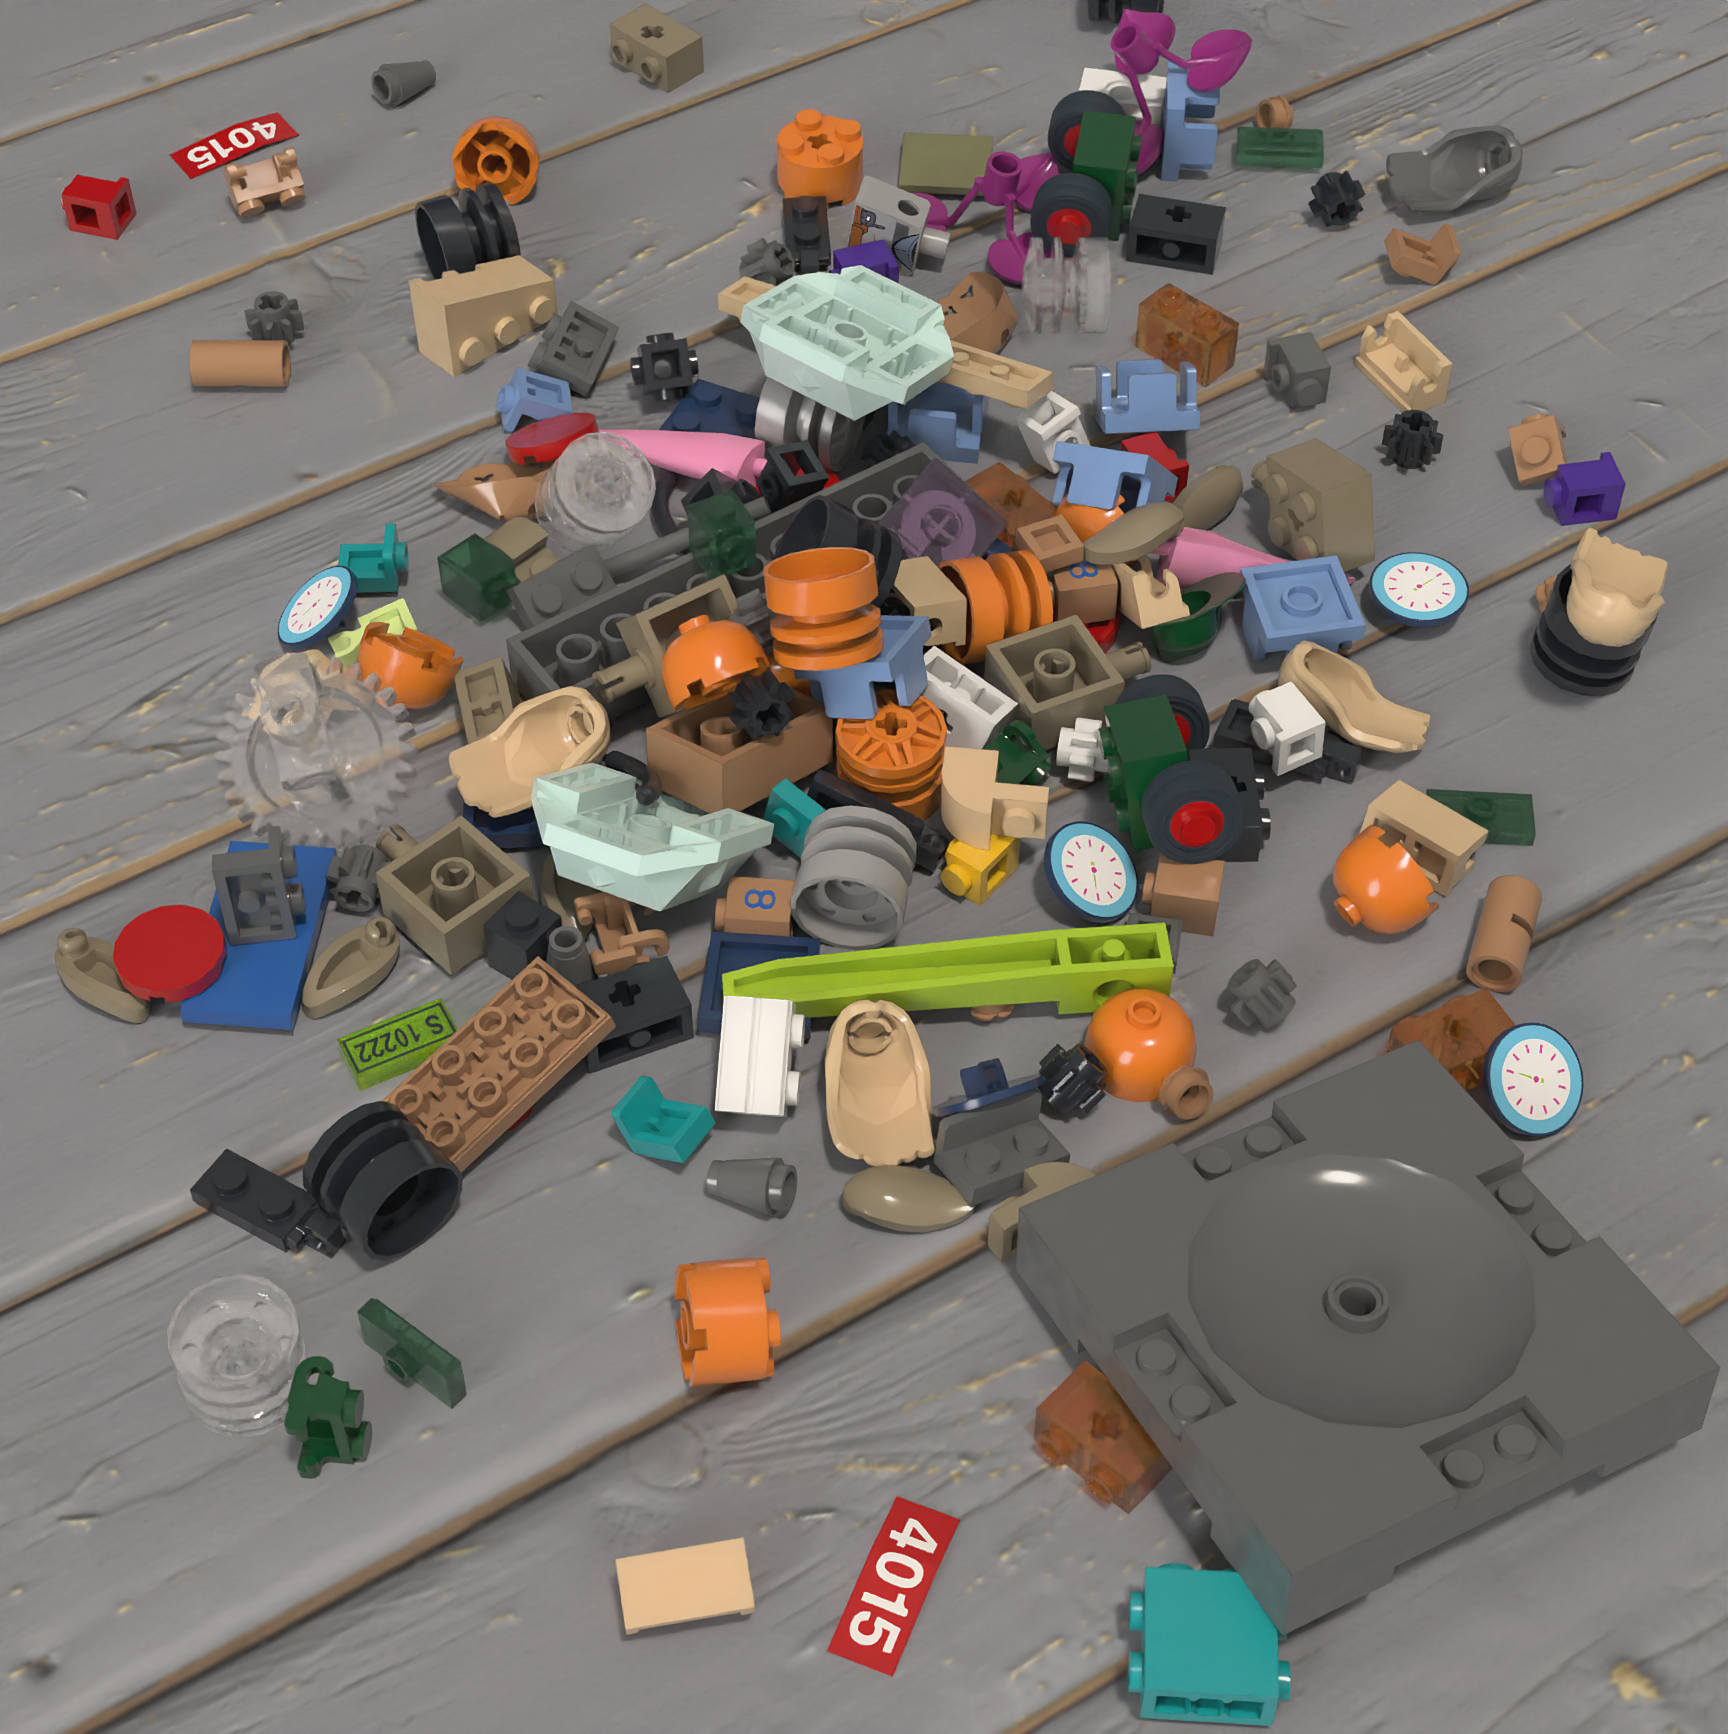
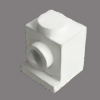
M1053 391L1047 393L1018 415L1015 420L1033 460L1055 474L1060 470L1059 464L1053 461L1057 441L1086 446L1091 445L1078 417L1081 414L1079 408ZM1053 416V419H1052V420H1050V421H1049L1048 423H1046L1044 426L1041 425V424H1043L1046 420H1048L1050 417Z
M1292 682L1272 690L1262 691L1251 700L1249 711L1254 716V720L1251 722L1252 735L1260 748L1268 749L1272 754V770L1277 776L1322 757L1326 722Z

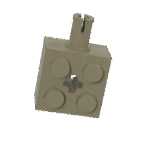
M1317 438L1266 456L1267 460H1262L1255 465L1251 472V477L1255 479L1251 483L1269 497L1270 520L1268 521L1267 528L1269 536L1276 546L1297 560L1337 555L1344 572L1375 561L1372 473Z
M725 574L616 623L630 653V658L592 674L594 688L610 681H615L614 685L597 692L605 704H609L614 699L645 686L659 718L685 709L684 704L678 711H674L661 676L662 658L668 645L681 636L678 627L684 622L701 615H708L710 622L729 620L728 616L740 611Z
M1077 614L988 644L985 647L984 680L1018 703L1008 724L1014 720L1026 723L1033 730L1037 740L1045 750L1058 746L1062 727L1075 729L1076 718L1102 721L1101 728L1106 727L1104 706L1116 703L1118 697L1124 691V679L1139 674H1146L1151 670L1150 656L1146 647L1143 648L1142 642L1138 641L1130 646L1105 654Z
M461 815L420 843L398 824L390 826V831L397 836V839L385 829L376 841V848L382 851L391 861L376 872L383 914L450 975H453L487 951L483 925L511 897L520 891L533 899L530 874Z

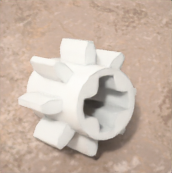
M1076 718L1075 729L1061 728L1056 765L1069 767L1068 779L1092 782L1094 781L1095 771L1108 772L1107 759L1103 760L1098 738V729L1101 728L1102 721Z

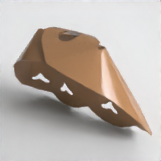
M970 272L956 285L949 296L937 301L942 306L943 314L949 311V306H952L956 312L944 315L945 321L943 326L950 340L993 354H997L1013 333L1019 318L1001 281L997 277L985 272ZM973 285L974 296L961 299L964 294L968 293L969 287Z
M585 449L567 459L560 458L545 462L543 468L530 466V463L540 462H536L534 456L525 457V465H520L513 461L508 465L483 464L465 470L456 480L432 485L451 497L500 521L506 520L508 522L514 517H524L532 520L562 508L567 500L572 499ZM490 474L494 475L487 483L475 480V478H485Z

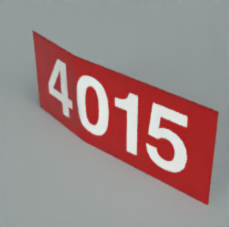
M277 112L236 123L170 154V156L187 176L193 179L263 145L300 135Z
M896 1496L869 1552L827 1651L893 1677L960 1519Z

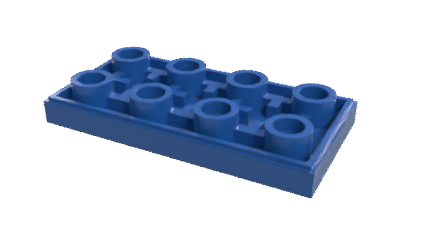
M230 841L227 853L268 849L269 845L268 843ZM294 845L298 877L292 878V882H302L306 904V915L296 916L297 938L230 946L217 890L215 891L209 915L217 920L224 934L227 944V958L225 956L222 962L223 970L214 983L200 994L183 1000L180 1008L183 1022L293 1030L329 897V890L332 885V881L326 879L325 876L332 857L337 856L336 848Z

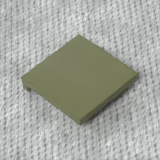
M904 133L899 188L910 193H926L929 195H967L974 185L975 178L984 177L987 160L992 154L993 136ZM982 191L977 194V196H984Z

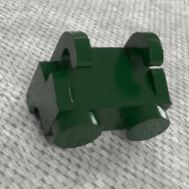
M1020 720L1012 721L1004 728L1001 734L984 748V750L999 751L997 783L1020 785L1025 783L1026 785L1037 786L1053 769V766L1046 761L1050 755L1037 740L1033 730Z
M312 1356L304 1359L297 1366L287 1401L289 1406L284 1421L286 1432L289 1435H294L297 1441L303 1442L297 1469L300 1477L307 1479L317 1478L321 1473L323 1465L326 1463L354 1465L355 1458L366 1459L372 1441L371 1422L361 1421L364 1410L363 1390L350 1389L349 1382L332 1377L335 1373L332 1362L321 1356ZM319 1373L317 1384H309L310 1376Z

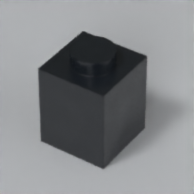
M518 891L483 925L489 967L513 980L536 957L539 956L546 962L549 936L552 931L562 926L561 915Z

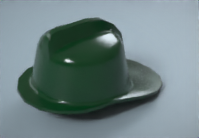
M1235 572L1218 574L1181 590L1182 602L1188 605L1190 615L1148 627L1159 656L1164 661H1172L1198 653L1207 648L1216 638L1221 627V605L1236 596L1244 588L1246 582L1244 576Z

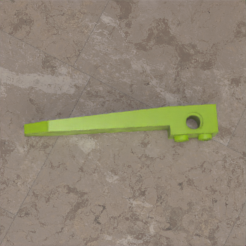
M1150 923L1047 930L777 959L722 974L723 999L724 996L790 1000L796 1004L795 1014L805 1015V1018L839 1016L840 1012L847 1006L860 1000H870L872 1002L884 1000L894 1003L905 1011L1056 1001L1059 1015L1095 1012L1112 995L1127 989L1147 988L1163 992L1170 997L1174 965L1166 924Z

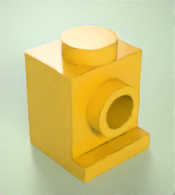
M991 834L990 849L982 850L969 846L955 837L945 853L947 867L940 873L943 885L951 893L964 896L978 906H981L1019 868L1020 838Z

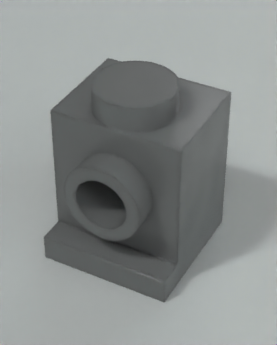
M1308 332L1268 340L1263 377L1266 381H1273L1276 391L1282 392L1290 408L1295 409L1326 403L1331 366L1312 333Z

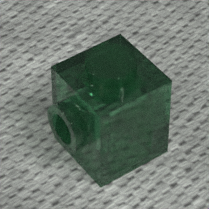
M733 490L687 505L689 548L711 580L757 564L755 520Z
M476 533L437 557L443 594L478 621H484L499 610L506 608L512 602L506 590L517 584L514 562Z

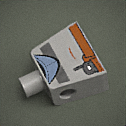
M864 175L854 204L847 247L884 239L899 265V276L909 277L914 274L920 253L945 260L951 233L926 227L931 207L928 200L871 176Z

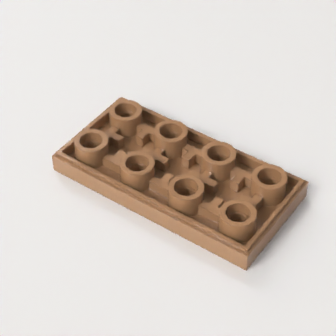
M538 956L382 1101L395 1104L408 1120L419 1128L425 1140L432 1141L462 1173L601 1042L616 1025L609 1014Z

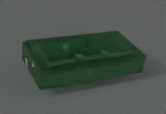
M1237 127L1236 165L1270 166L1278 169L1285 167H1323L1324 145L1323 130Z
M1426 789L1425 795L1488 830L1485 844L1533 846L1536 829L1532 794Z
M371 1298L357 1311L365 1344L383 1357L385 1365L397 1378L407 1383L413 1379L451 1409L467 1395L460 1360L378 1299Z

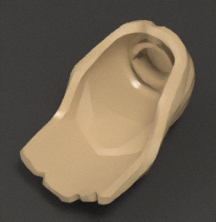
M1590 527L1587 528L1571 560L1572 582L1567 596L1568 618L1577 632L1590 643L1614 647L1631 644L1645 633V630L1650 627L1656 618L1659 610L1664 607L1665 601L1660 594L1664 588L1668 563L1658 557L1650 555L1641 556L1640 551L1626 548L1619 543L1612 544L1610 538L1606 536L1600 537L1597 530Z
M1306 640L1295 645L1282 662L1279 671L1278 687L1292 682L1325 720V725L1330 726L1329 730L1336 732L1356 746L1376 751L1404 753L1423 749L1426 743V739L1423 737H1426L1427 728L1430 724V715L1397 705L1383 698L1374 688L1369 674L1363 667L1312 641Z
M573 686L558 689L520 703L496 731L483 739L450 752V768L452 774L459 779L456 785L465 803L469 806H478V809L489 812V815L494 818L533 808L531 793L535 777L591 762L598 764L610 746L608 715L603 705L597 702L587 690Z
M860 1000L851 1003L840 1012L831 1026L826 1048V1108L828 1126L833 1143L845 1156L856 1160L863 1159L868 1165L876 1167L884 1165L899 1166L900 1163H909L915 1160L916 1157H929L935 1152L931 1124V1074L925 1048L912 1020L904 1009L892 1002Z

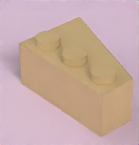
M520 255L478 264L475 267V271L459 274L455 270L443 272L442 278L426 282L421 278L409 280L419 352L453 377L458 376L548 322L554 313L558 314L555 280Z

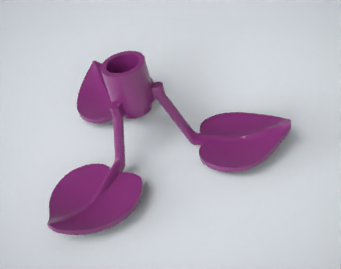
M1123 10L1119 28L1112 36L1110 45L1111 49L1115 52L1116 67L1123 75L1129 78L1142 113V121L1136 120L1134 135H1142L1140 158L1137 164L1138 175L1148 169L1159 156L1164 144L1165 133L1160 126L1150 125L1152 116L1136 75L1152 71L1158 64L1159 56H1162L1182 69H1190L1187 75V82L1194 90L1199 92L1214 91L1229 82L1245 61L1251 49V42H1253L1247 33L1239 30L1211 32L1195 42L1191 49V59L1185 60L1168 51L1176 32L1175 23L1168 15L1158 12Z
M995 152L991 154L987 160L984 177L975 178L973 187L949 217H947L948 211L946 206L936 197L926 193H912L928 200L931 204L926 227L947 232L945 227L954 226L977 194L982 191L985 200L989 204L1005 206L1007 239L993 242L989 247L987 255L988 265L995 275L1009 283L1033 287L1052 285L1057 280L1060 267L1058 256L1041 247L1035 240L1032 232L1021 234L1018 237L1014 232V203L1026 211H1032L1037 190L1046 180L1059 175L1057 161L1051 152L1022 159L1009 152Z

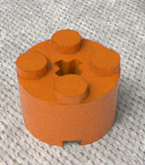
M814 109L799 111L796 114V120L788 123L781 129L776 141L779 189L782 188L784 191V198H797L800 196L826 197L827 210L831 202L842 200V206L851 203L857 198L863 181V137L861 125L852 119L844 120L835 116L821 115L820 112Z
M766 1257L694 1262L677 1266L674 1282V1301H685L681 1302V1320H675L676 1335L685 1380H690L689 1386L763 1380L765 1377H773L774 1357L772 1347L780 1346L781 1331L777 1310L766 1309L764 1294L770 1292V1270Z

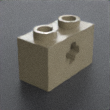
M645 3L609 24L612 60L667 93L704 72L702 36Z

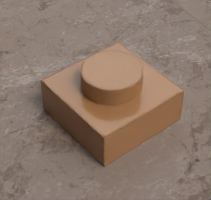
M1062 514L1017 528L1016 544L1020 550H1029L1037 556L1045 573L1083 561L1084 545Z

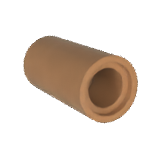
M193 340L189 352L191 380L193 385L197 387H237L238 385H244L245 387H288L291 377V356L288 342L286 340Z
M1504 875L1495 878L1489 884L1466 967L1468 978L1476 986L1484 990L1498 993L1509 992L1516 989L1521 983L1542 902L1540 889L1526 878Z

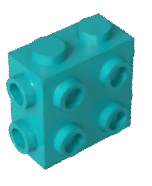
M1166 1563L1159 1567L1145 1566L1142 1591H1130L1128 1613L1129 1631H1140V1652L1130 1651L1128 1662V1692L1140 1693V1718L1272 1726L1278 1701L1288 1702L1290 1696V1662L1278 1660V1640H1287L1288 1633L1282 1636L1255 1599L1240 1574L1233 1567L1227 1568L1224 1571L1195 1570L1183 1563Z

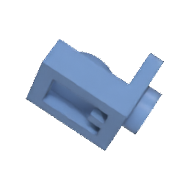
M516 368L509 385L503 384L497 396L496 409L501 412L503 430L513 432L522 414L531 416L539 421L559 415L571 414L572 404L569 382Z

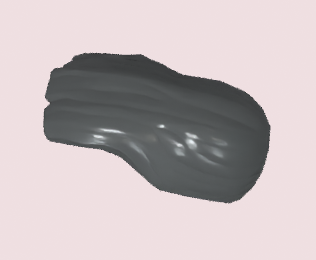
M1492 125L1453 130L1429 148L1420 151L1390 154L1386 159L1387 173L1390 175L1388 183L1391 196L1402 200L1403 203L1414 211L1444 213L1456 210L1471 201L1497 197L1513 186L1519 177L1523 153L1521 144L1515 138L1514 133L1508 128Z

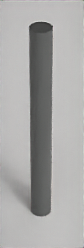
M763 496L606 559L603 562L611 577L615 578L770 515L771 510L766 498Z

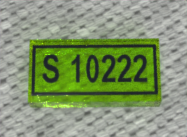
M439 998L337 1039L339 1050L361 1091L418 1068L458 1031V1028L443 1000Z

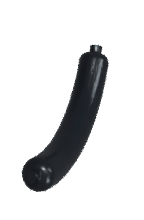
M663 471L659 475L652 489L650 499L651 516L656 529L662 537L681 530L673 520L669 508L670 496L677 484L676 473L672 471ZM694 545L679 552L686 555L698 548Z
M613 750L603 756L602 761L605 762L607 768L636 777V783L640 786L636 792V799L641 805L650 806L659 799L662 793V782L657 773L648 765L619 751Z

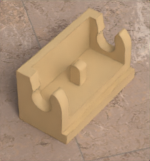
M1399 311L1387 315L1383 325L1384 332L1379 338L1375 339L1377 333L1371 325L1365 329L1361 339L1359 356L1355 357L1354 365L1402 413L1408 410L1425 411L1445 403L1453 363Z
M1147 555L1136 559L1139 564L1137 572L1124 563L1112 564L1118 581L1116 609L1118 608L1121 613L1140 628H1148L1190 615L1188 605L1182 602L1177 577L1171 571L1165 569L1163 571V579L1166 582V586L1155 579L1151 562Z
M928 556L901 560L897 577L891 588L895 593L889 592L884 603L889 606L906 605L910 609V616H929L930 625L934 630L931 631L932 636L926 641L925 646L951 642L955 646L965 645L967 598Z
M1401 780L1395 782L1368 805L1360 831L1361 833L1370 825L1384 830L1386 833L1378 839L1388 848L1398 842L1421 868L1431 883L1433 890L1444 897L1474 867L1476 862L1471 860L1470 856L1483 845L1489 832Z
M743 1537L615 1559L626 1635L639 1633L640 1629L738 1612L741 1615L755 1612Z

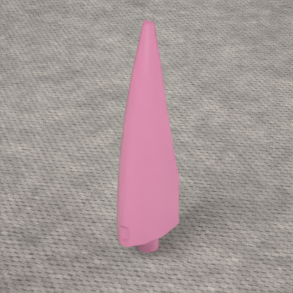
M615 429L599 430L600 436L596 440L621 453L681 475L701 480L711 468H714L736 481L744 479L754 487H756V481L767 462V459H764L765 441L724 433Z
M1184 527L1180 535L1168 539L1154 551L1150 552L1160 555L1157 580L1166 586V582L1163 579V571L1168 569L1177 577L1180 591L1203 579L1218 574L1240 573L1241 568L1291 561L1249 548L1217 533ZM1344 573L1348 583H1354L1356 579L1354 575Z

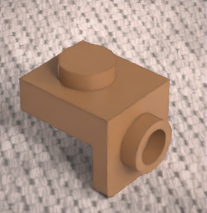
M1445 223L1431 241L1393 228L1384 240L1392 269L1401 276L1407 278L1413 276L1437 285L1445 273L1455 266L1461 253L1453 226Z
M1532 415L1523 419L1521 425L1508 428L1518 480L1523 486L1554 478L1557 466L1559 464H1568L1563 438L1567 436L1565 427L1555 415Z

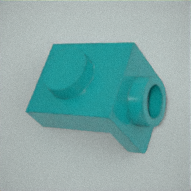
M386 524L384 543L340 544L338 565L348 567L356 575L358 580L357 592H398L400 571H408L407 542H399L396 524Z
M784 778L771 790L763 820L774 823L772 836L801 858V852L805 846L804 839L807 828L814 817L826 810Z
M640 1076L613 1108L611 1113L612 1118L634 1154L684 1163L716 1123L707 1106L665 1099L654 1079L648 1076Z

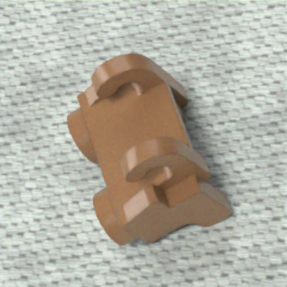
M293 147L285 148L283 154H274L271 159L246 166L235 165L234 163L225 165L224 177L229 188V196L236 212L238 211L242 218L261 213L265 210L264 204L280 200L283 206L297 204L306 198L303 189L304 182L298 169L297 156Z
M606 892L586 895L574 900L579 923L585 926L594 921L598 943L602 947V950L597 949L590 954L595 973L597 975H611L626 970L637 963L649 962V956H643L642 953L643 949L647 946L654 945L658 956L666 955L670 950L667 934L658 929L638 932L631 911L632 906L637 905V903ZM640 905L644 915L653 913L654 909Z

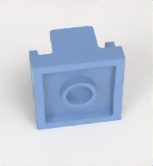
M1169 60L1162 129L1165 137L1161 150V181H1178L1179 169L1210 170L1215 163L1218 126L1215 124L1186 123L1184 117L1213 118L1215 106L1220 101V88L1209 92L1194 90L1187 82L1189 71L1180 68Z
M1160 359L1119 360L1116 363V395L1111 398V371L1106 365L1096 366V399H1093V417L1105 434L1200 430V410L1196 404V368L1190 362H1180V395H1176V375L1172 372H1164V364Z
M935 382L907 401L905 405L893 401L888 403V428L886 434L890 435L895 430L901 437L907 436L916 445L924 442L944 461L978 464L989 397L968 393L966 389L944 382Z
M1061 441L1056 442L1053 461L1059 464L1060 470L1052 503L1057 508L1067 494V500L1071 504L1106 510L1116 509L1120 494L1125 500L1118 506L1123 513L1151 502L1164 501L1166 495L1174 497L1178 477L1149 455Z
M1337 555L1240 569V574L1246 579L1242 589L1245 598L1242 631L1254 661L1264 660L1265 654L1268 652L1286 650V657L1295 645L1304 640L1312 641L1337 654L1338 645L1340 649L1351 648L1352 641L1364 638L1366 624Z
M881 615V624L878 627L883 630L884 650L876 657L860 664L839 669L819 671L794 669L795 678L809 680L812 698L824 703L826 715L830 718L873 719L878 713L873 681L893 682L894 680L899 706H911L928 685L923 645L932 636L929 616Z

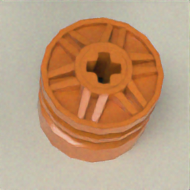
M851 547L817 548L787 554L771 561L764 567L763 575L767 607L775 613H779L771 620L770 624L771 635L776 638L773 641L774 660L778 664L795 670L819 671L839 669L865 662L876 657L884 650L883 630L878 627L881 624V612L878 607L870 603L878 596L874 555L866 550Z
M1029 550L1013 551L1007 554H991L986 560L980 556L941 561L938 565V568L967 598L965 645L955 646L953 642L941 644L943 652L961 665L984 662L985 647L988 644L1053 623V604L1048 579L1037 556Z
M896 689L875 691L878 713L873 719H838L836 727V755L838 758L836 777L925 821L941 805L942 767L947 738V727L943 714L929 699L920 695L911 706H899Z

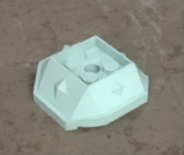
M862 265L842 268L840 274L817 272L793 276L746 303L740 319V323L751 333L766 376L854 421L892 401L905 405L907 401L949 374L954 359L950 338L943 326L945 318L941 304Z
M592 762L534 778L531 801L542 842L551 848L558 876L657 911H663L720 890L729 880L730 876L735 874L756 849L771 844L774 823L729 808L709 814L683 800L672 797L662 791L655 803L650 806H643L636 799V792L640 787L636 783V777Z

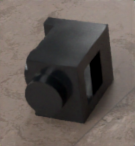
M805 440L767 448L764 452L767 462L756 481V485L759 488L761 497L764 496L772 514L823 490L830 477L808 441ZM801 468L804 475L796 476Z

